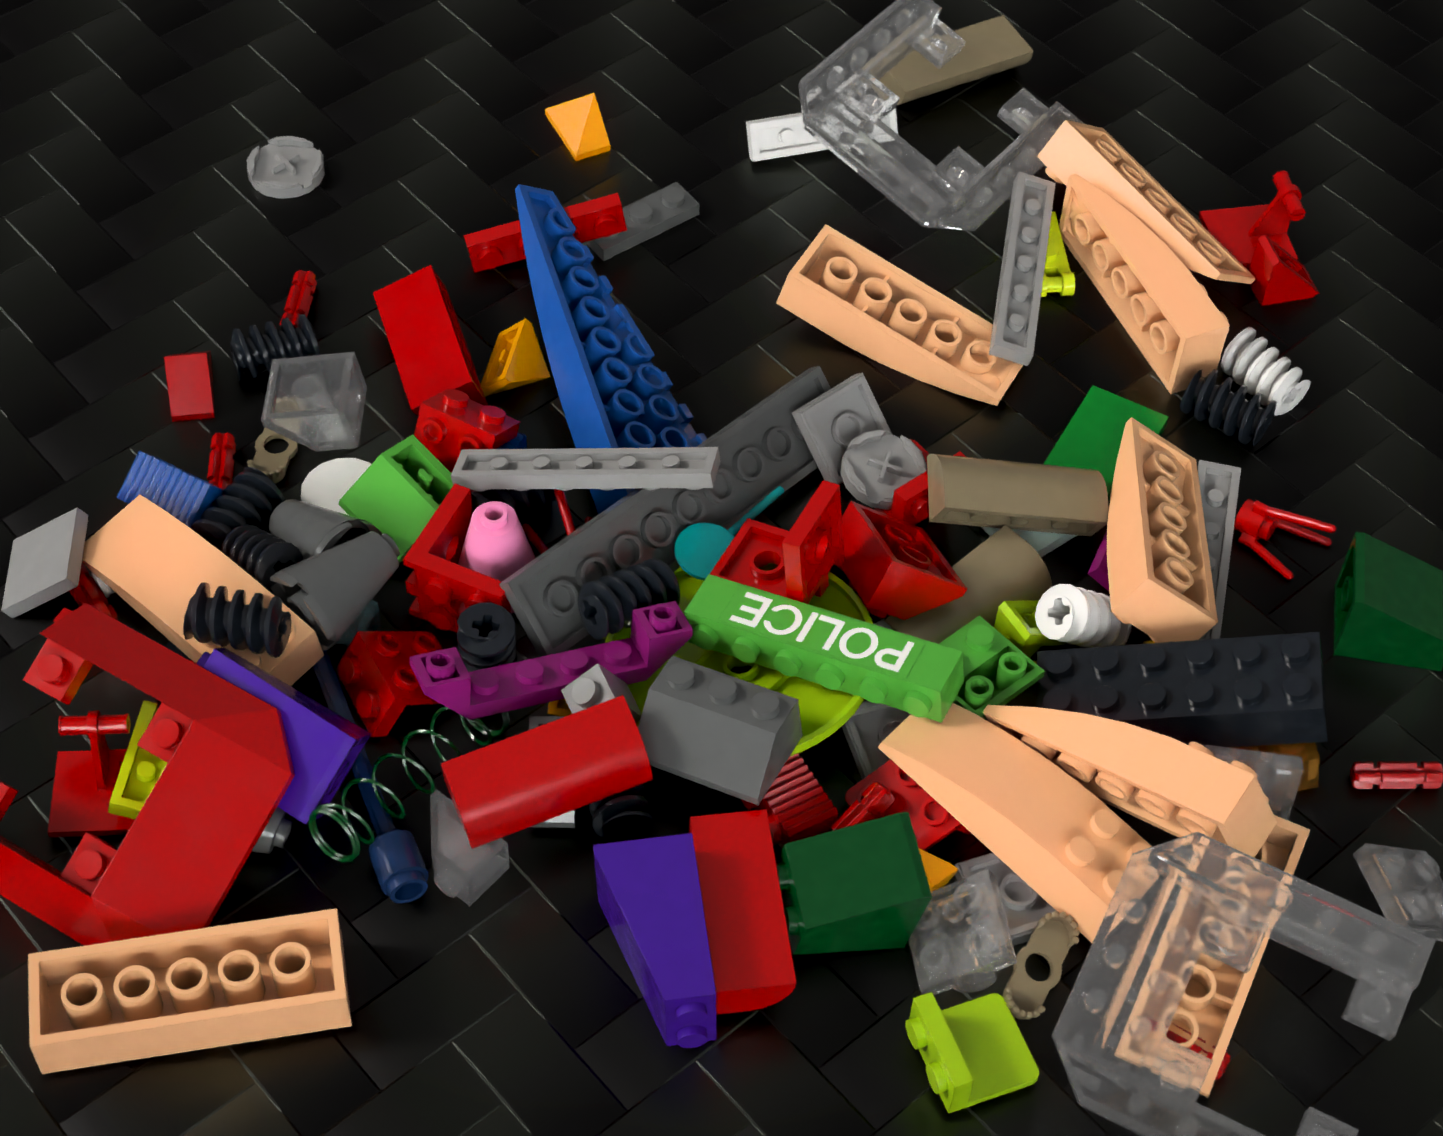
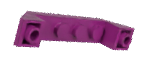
M676 601L634 609L632 612L630 638L472 672L467 671L456 647L410 656V665L424 695L471 720L565 699L561 690L597 663L623 680L627 685L646 681L692 638L693 629Z

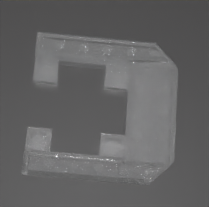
M896 0L800 79L798 86L804 129L922 227L976 231L1011 198L1013 182L1019 171L1034 176L1045 166L1037 156L1065 120L1084 123L1059 102L1048 108L1026 89L1022 88L1001 107L997 115L1020 136L992 162L984 167L958 146L938 165H934L881 121L896 108L900 98L882 84L879 79L914 49L937 68L941 69L962 50L966 41L938 19L942 8L933 0Z
M1195 832L1132 853L1051 1036L1078 1105L1141 1136H1265L1196 1103L1213 1060L1165 1038L1200 954L1208 955L1247 974L1253 965L1264 936L1357 979L1342 1019L1390 1041L1397 1033L1412 991L1419 985L1435 940L1200 832ZM1309 1107L1304 1112L1295 1136H1357L1359 1130Z

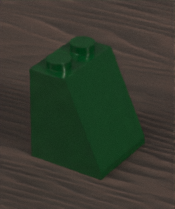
M1355 532L1335 583L1334 655L1442 671L1443 571L1366 533Z
M908 812L888 815L786 843L776 862L788 936L793 955L904 948L932 898Z

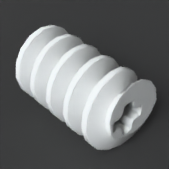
M1252 327L1245 328L1226 347L1221 360V369L1227 375H1232L1233 380L1237 384L1246 385L1247 393L1250 395H1255L1257 392L1261 393L1262 405H1268L1272 400L1276 401L1277 405L1274 415H1283L1291 411L1302 400L1310 387L1311 381L1307 379L1299 383L1303 370L1299 367H1294L1288 371L1291 360L1288 357H1282L1277 360L1279 350L1274 346L1265 350L1268 340L1264 337L1254 340L1256 330Z
M1058 584L1050 587L1037 603L1035 611L1036 624L1040 632L1049 639L1087 648L1119 646L1127 642L1131 633V624H1124L1111 612L1110 596L1103 593L1075 587L1071 584Z

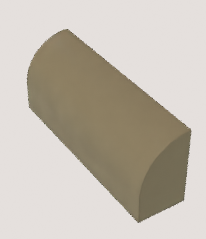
M1002 15L876 55L873 84L885 99L891 98L895 100L896 105H900L1027 64L1031 60L1034 51L1006 17Z
M929 454L927 456L929 522L1002 528L1006 525L1014 530L1093 536L1107 525L1109 512L1108 493L1105 480L1098 470L943 454Z
M1004 525L952 566L953 570L967 587L963 597L906 620L890 615L884 621L894 631L939 644L979 615L994 627L998 607L1003 601L1040 600L1041 596L1052 587L1051 576L1038 552L1026 540Z

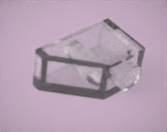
M436 789L430 795L433 879L437 887L445 895L451 898L457 896L471 906L509 869L508 843L500 838L471 849L453 801Z

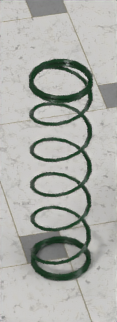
M446 706L439 708L432 717L430 730L418 729L410 732L403 740L401 747L402 755L388 753L380 756L374 762L372 779L357 778L350 780L343 788L341 796L342 805L326 803L318 806L309 815V829L316 844L325 854L343 863L352 862L360 853L359 840L366 844H373L375 841L374 832L363 817L352 809L345 807L347 790L353 784L359 782L372 783L375 795L387 813L394 818H404L405 809L398 796L382 783L375 781L377 767L384 759L390 757L402 758L405 772L411 782L422 792L433 794L435 786L432 777L422 765L405 756V748L412 736L426 733L431 734L434 748L444 762L448 760L437 746L434 736L449 744L458 757L461 756L459 749L450 740L434 732L436 718L442 712L451 709ZM508 711L501 713L503 727L497 731L488 729L481 718L467 719L476 730L488 735V741L482 742L470 731L464 716L459 714L462 725L468 735L482 746L490 745L492 737L501 736L509 729L510 717ZM406 760L425 774L431 784L430 790L421 787L413 778ZM377 786L388 792L396 800L401 809L400 815L391 811L384 803ZM329 807L342 809L343 815ZM347 812L356 817L367 828L371 836L370 840H366L356 831L349 820ZM317 814L329 815L344 828L353 846L352 855L345 856L338 853L323 839L316 824Z

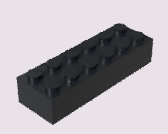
M1320 632L1037 651V665L1045 673L1044 677L1036 682L1035 707L1078 712L1125 722L1171 737L1187 745L1190 742H1196L1207 749L1328 742L1324 665Z

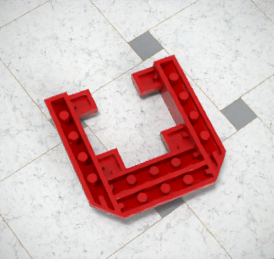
M85 603L39 633L46 637L47 640L23 678V681L58 701L70 705L94 664L162 703L137 746L168 764L118 849L97 836L86 832L64 871L61 872L0 835V895L84 946L207 928L295 777L281 711ZM1 780L0 821L18 793L17 789Z

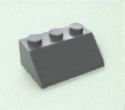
M671 656L650 686L638 727L650 766L756 805L760 804L802 737L798 699L675 656Z

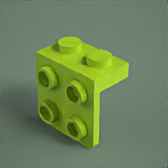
M932 992L913 998L910 1017L905 1023L906 1031L912 1046L916 1050L919 1049L926 1064V1073L931 1088L936 1094L940 1095L948 1114L1036 1083L1039 1069L1009 1008L1006 1006L1004 998L1000 994L992 993L944 1010H940Z

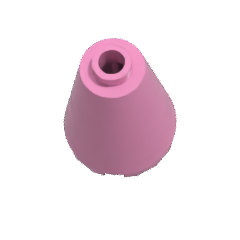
M491 501L478 506L474 510L458 565L503 581L535 559L517 514L510 505L499 501Z

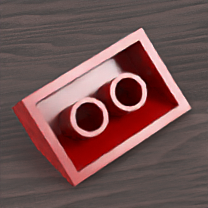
M850 501L842 516L845 561L841 567H837L844 571L849 579V586L859 594L868 612L881 618H885L888 614L906 620L964 596L967 587L923 528Z

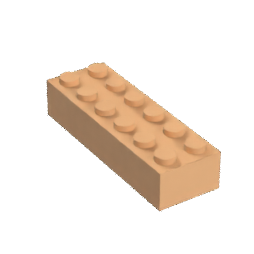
M337 908L28 954L30 1048L41 1074L352 1026L343 938Z

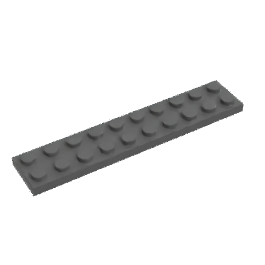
M820 366L807 369L696 446L719 448L721 462L713 488H702L699 490H689L686 488L634 489L499 583L539 657L565 652L589 635L583 625L578 609L579 592L585 583L594 580L598 581L600 577L613 575L616 571L627 569L635 564H641L643 561L652 558L662 560L675 572L680 567L674 553L677 537L685 528L697 523H713L728 530L778 486H782L785 492L818 468L792 412L831 389Z

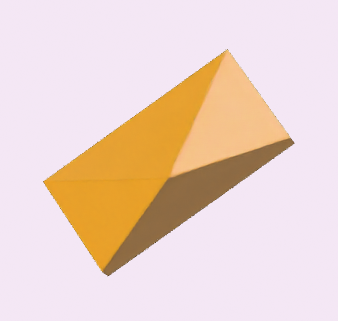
M595 93L545 109L546 117L575 161L610 151V142Z
M525 318L498 334L481 382L485 397L550 378L534 328L529 320Z

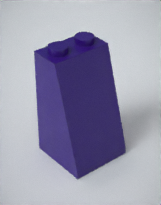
M214 648L211 654L206 651L196 663L197 665L281 711L295 777L278 807L302 823L308 824L309 815L320 805L332 802L371 733L227 648ZM317 814L316 819L324 816V814Z
M692 833L593 845L598 902L666 1046L679 1045L683 1048H695L704 1045L707 1041L717 1040L716 990Z

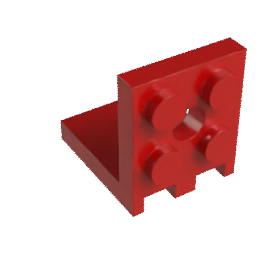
M823 480L790 531L747 518L710 574L809 604L814 595L822 597L829 586L828 572L833 565L841 567L845 561L840 485ZM769 563L778 565L777 568L769 571L758 569V567L766 566Z
M456 483L404 557L403 565L414 569L406 580L407 593L417 596L409 607V614L430 622L438 629L451 630L457 633L459 628L457 620L460 614L469 606L492 602L503 606L511 613V605L505 596V591L499 585L502 581L458 565L473 512L471 489Z

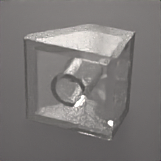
M344 352L273 359L261 418L263 427L316 452L358 448L367 385L355 353Z

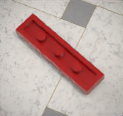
M618 193L564 207L576 228L573 236L581 243L627 231ZM520 220L464 235L474 273L526 259Z

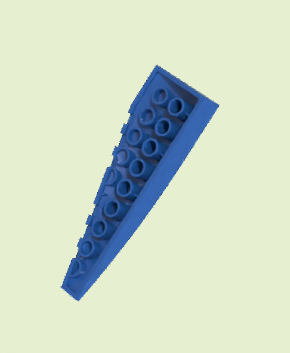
M518 184L515 194L533 297L550 367L575 447L661 448L696 447L707 439L704 433L696 434L690 424V421L694 418L686 404L678 405L671 394L670 389L673 383L666 372H662L653 365L651 359L655 354L623 304H616L612 299L610 293L613 287L607 277L597 275L591 265L594 256L587 246H584L574 238L573 234L576 228L554 192ZM590 489L597 512L600 514L634 489H614L609 491Z

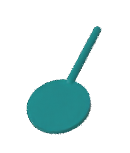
M778 486L728 530L713 523H697L685 528L677 537L674 548L679 566L690 576L704 581L746 519L753 520L784 493V488Z

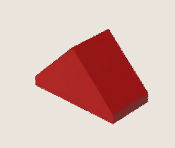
M1265 234L1258 238L1249 272L1256 279L1249 285L1261 306L1313 298L1319 293L1302 263Z
M211 351L165 356L164 363L172 422L215 418Z

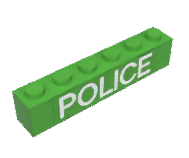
M708 574L684 611V616L693 629V636L688 642L702 649L714 650L736 657L746 663H755L777 670L787 676H796L821 684L831 690H840L853 694L871 703H881L897 708L915 717H925L942 723L964 683L963 651Z

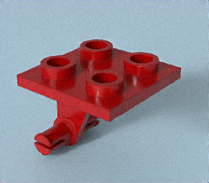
M1279 171L1274 174L1272 180L1278 192L1270 204L1206 210L1199 213L1202 226L1246 269L1250 268L1258 238L1264 234L1296 260L1298 259L1287 235L1290 220L1299 221L1303 219L1306 211L1300 201L1302 198L1301 191L1298 186L1292 184L1287 171Z
M100 710L88 711L87 716H59L58 732L60 736L88 735L91 750L58 751L48 824L49 837L84 836L86 832L95 836L126 835L135 819L108 813L109 802L127 749L109 750L105 734H129L131 726L129 713L101 715Z

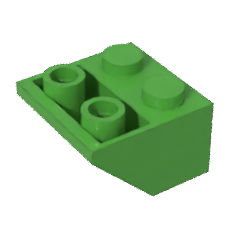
M412 434L381 453L343 495L338 505L349 516L366 520L379 529L382 534L385 533L390 536L400 550V555L397 557L400 563L453 487L451 472Z
M980 615L939 643L940 645L963 651L964 683L953 703L977 714L983 719H986L983 711L987 705H1005L1044 677L1045 671Z

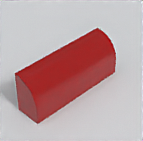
M432 265L373 292L413 413L418 416L422 402L447 389L462 391L469 396V399L484 406L487 405L449 293Z
M624 695L441 763L446 786L471 849L653 780L643 740Z
M767 809L690 817L689 833H692L716 990V1015L758 1010L780 1002L793 992L797 982Z

